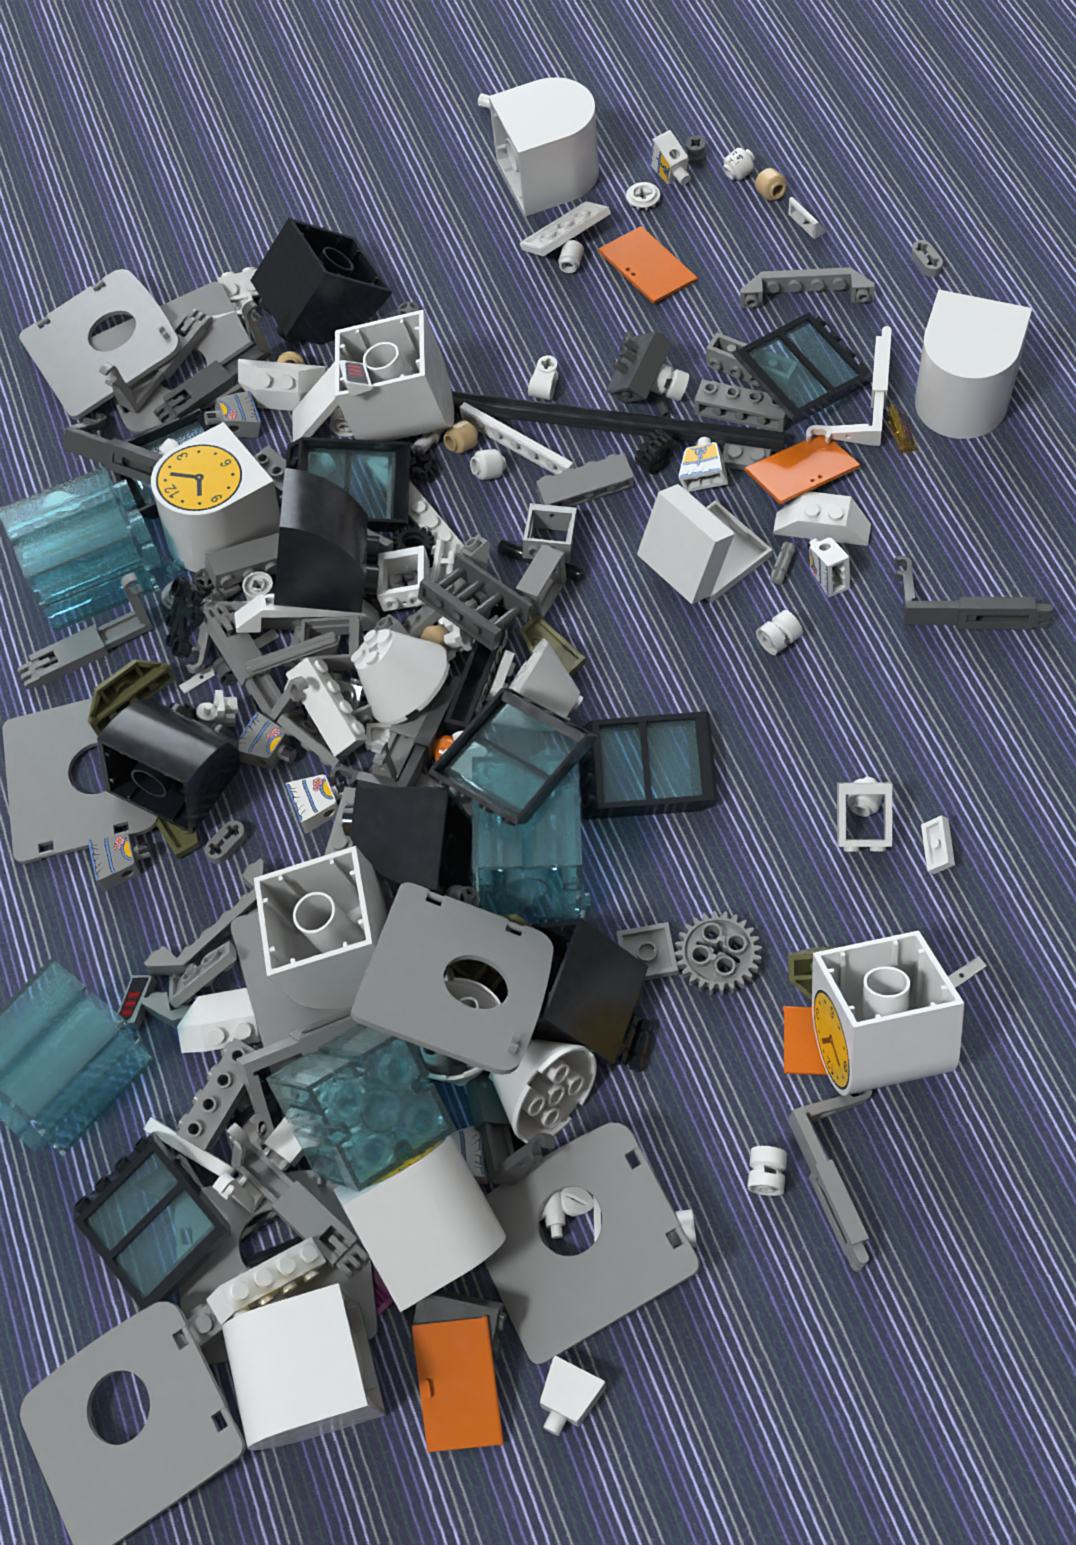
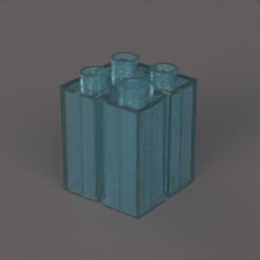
M106 466L0 508V517L10 542L17 545L13 547L25 580L54 632L130 602L121 584V579L129 573H135L138 581L129 587L140 584L143 592L138 595L139 598L159 590L152 572L163 568V563L153 541H151L152 538L138 507L127 512L125 511L137 506L126 479L113 484Z
M556 750L543 751L537 756L530 757V765L551 776L566 758V755ZM492 752L483 758H472V782L520 810L526 806L545 783ZM578 762L526 824H517L516 826L506 824L501 820V815L482 810L479 807L480 803L472 799L473 885L479 896L477 907L499 916L517 914L523 920L524 907H532L533 920L581 919L582 843Z
M52 957L0 1009V1121L4 1122L36 1154L49 1144L61 1156H64L155 1059L126 1020L93 992L85 997L82 993L87 987Z
M357 1024L318 1047L319 1052L323 1055L308 1053L266 1078L288 1123L302 1127L301 1129L294 1130L293 1133L314 1174L317 1177L358 1192L405 1164L400 1155L414 1158L457 1131L435 1085L421 1082L422 1079L429 1076V1073L415 1045L362 1024Z

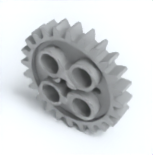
M713 911L712 918H708L703 913L702 921L694 917L693 927L685 924L686 933L679 932L680 941L675 943L676 949L679 950L675 952L676 960H680L677 962L678 969H684L682 971V978L690 977V986L699 983L700 992L705 987H709V995L713 994L714 989H718L720 995H723L724 988H728L733 994L734 985H738L743 989L744 980L752 982L751 973L757 974L758 966L756 964H761V956L759 954L762 952V946L757 945L759 944V936H753V927L746 929V920L738 923L736 914L731 919H728L726 911L722 917H718L717 912ZM713 933L716 934L718 937L716 939L711 940L706 938L705 936L707 934ZM739 944L742 946V949L733 950L730 946ZM699 955L705 956L707 958L703 962H698L694 960V958ZM722 966H727L731 968V971L723 973L718 969Z

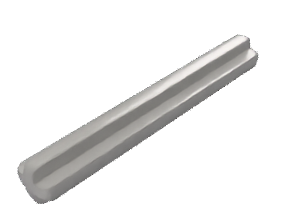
M334 631L316 636L247 661L245 663L246 670L249 675H254L337 645L339 643L338 637Z

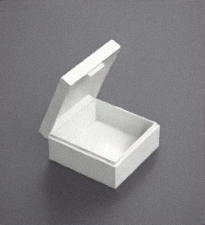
M677 484L658 492L637 555L687 601L693 604L704 598L709 603L715 601L772 557V549L719 502L715 500L705 507L682 486Z

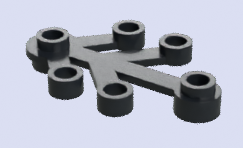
M182 577L176 578L171 585L170 592L172 596H175V599L165 620V625L171 628L166 637L165 644L171 647V654L179 658L189 657L192 652V644L187 640V618L190 619V623L198 626L204 621V612L193 610L186 605V598H189L191 604L200 606L204 599V593L192 590L189 579Z

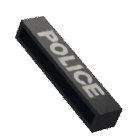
M497 603L485 613L484 617L487 620H490L495 615L500 618L508 610ZM515 618L502 628L499 646L493 651L475 639L444 720L446 735L453 736L456 732L464 731L483 709L513 629Z

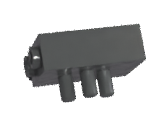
M658 331L633 336L631 339L629 337L623 339L622 344L625 347H621L619 350L622 359L621 361L615 359L612 362V367L616 371L606 392L622 403L645 400L672 346V343L666 339V336Z
M438 1289L417 1302L413 1324L475 1318L487 1315L493 1361H497L501 1351V1343L497 1342L498 1333L504 1330L506 1313H502L504 1303ZM411 1332L408 1350L415 1352L413 1332Z

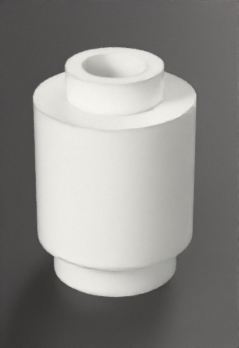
M569 240L563 244L558 260L559 267L563 272L574 273L579 268L584 252L582 244L576 240Z

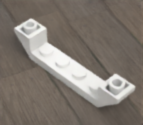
M259 594L234 613L236 633L261 632V618L359 615L363 631L372 630L380 620L378 610L364 599L362 613L278 606L274 605V594Z

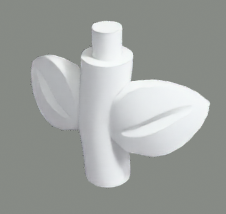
M563 1188L551 1195L545 1202L539 1221L545 1219L546 1228L551 1229L553 1239L563 1237L562 1227L566 1225L565 1214L579 1216L587 1213L594 1207L593 1199L583 1188Z

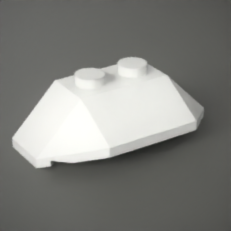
M238 359V382L245 391H250L257 408L293 411L326 372V366Z
M808 491L794 498L777 512L773 534L807 539L817 538L819 540L832 538L835 542L868 546L871 523L851 496Z
M247 988L198 996L177 1026L182 1053L222 1049L229 1041L232 1042L234 1038L246 1044L261 1041Z

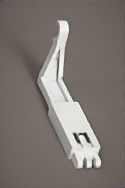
M889 326L883 327L882 336H876L871 408H874L872 426L868 424L812 425L806 431L807 443L811 441L812 435H824L827 444L830 443L831 439L880 446L883 409H886L891 345V328Z
M334 1067L328 1071L322 1080L317 1077L264 1142L267 1147L262 1153L283 1173H285L290 1165L292 1167L296 1166L346 1103L345 1097L355 1085L352 1080H348L341 1087L347 1078L342 1073L333 1081L338 1073V1070ZM327 1097L331 1099L320 1114L312 1109L316 1103L322 1107ZM224 1173L213 1185L218 1194L226 1200L230 1197L251 1213L254 1212L265 1198L244 1176L237 1182L228 1173Z

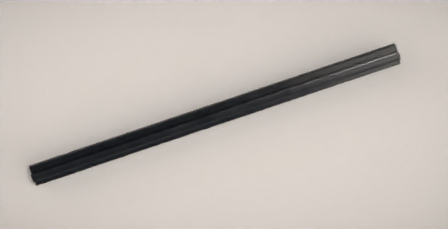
M452 391L454 412H460V406L465 402L492 417L649 436L651 432L654 433V430L661 429L674 440L698 443V439L707 437L711 439V443L715 442L721 446H725V443L771 449V452L776 453L784 450L786 432Z

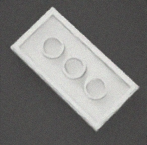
M585 201L521 241L520 246L524 251L545 256L610 215V209L604 205Z
M335 362L292 411L293 442L301 437H311L339 406L334 396Z

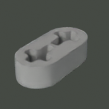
M925 240L914 242L911 257L920 270L929 277L940 275L943 260L934 247Z
M227 822L207 842L204 851L211 863H224L244 843L247 833L241 822ZM231 831H234V832H237V831H238L239 834H238L237 836H235V835H230V832H231ZM214 849H216V850L221 849L222 852H221L220 854H218V853H214V854H213L212 851H213Z

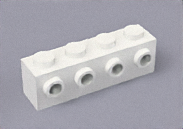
M306 657L286 673L289 681L299 676L306 680L309 688L300 691L303 696L301 701L334 757L348 756L368 740L363 725L356 720L355 716L351 715V712H353L351 705L344 700L338 683L331 678L328 673V667L319 657Z
M312 1237L220 1285L206 1300L219 1323L223 1325L230 1319L250 1311L251 1308L257 1305L262 1307L269 1304L275 1299L274 1296L280 1292L282 1296L297 1287L298 1282L303 1280L307 1283L320 1274L318 1269L326 1260Z

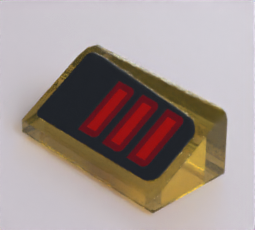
M891 403L887 419L901 454L916 451L917 446L905 415L894 403Z

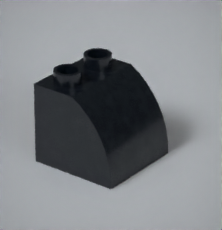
M288 218L250 280L261 297L259 305L276 320L278 335L291 344H298L302 340L320 345L335 340L336 330L363 324L381 308L392 294L391 289L356 238L292 218Z
M285 468L274 605L362 613L364 594H377L379 566H377L380 536L367 535L368 515L347 491L337 484L313 473Z
M153 699L138 700L122 710L97 738L106 791L193 834L240 768L238 739L229 728L223 725L214 724L210 728L196 721L193 714L180 704L171 703L167 707Z
M356 787L354 805H346L343 810V832L345 836H350L354 846L361 851L373 868L396 892H398L400 885L406 882L422 886L442 896H445L446 891L452 885L469 886L475 822L449 788ZM426 897L425 901L441 906V902Z
M583 919L530 924L535 929L544 933L551 940L554 948L548 984L542 1007L545 1009L543 1013H539L531 1038L581 1045L594 1054L597 1065L614 1064L615 1060L625 1049L627 1042L625 1031L631 1014L642 1001L644 995L642 983L648 966ZM502 979L493 992L501 1004L506 1000L508 993L504 979Z

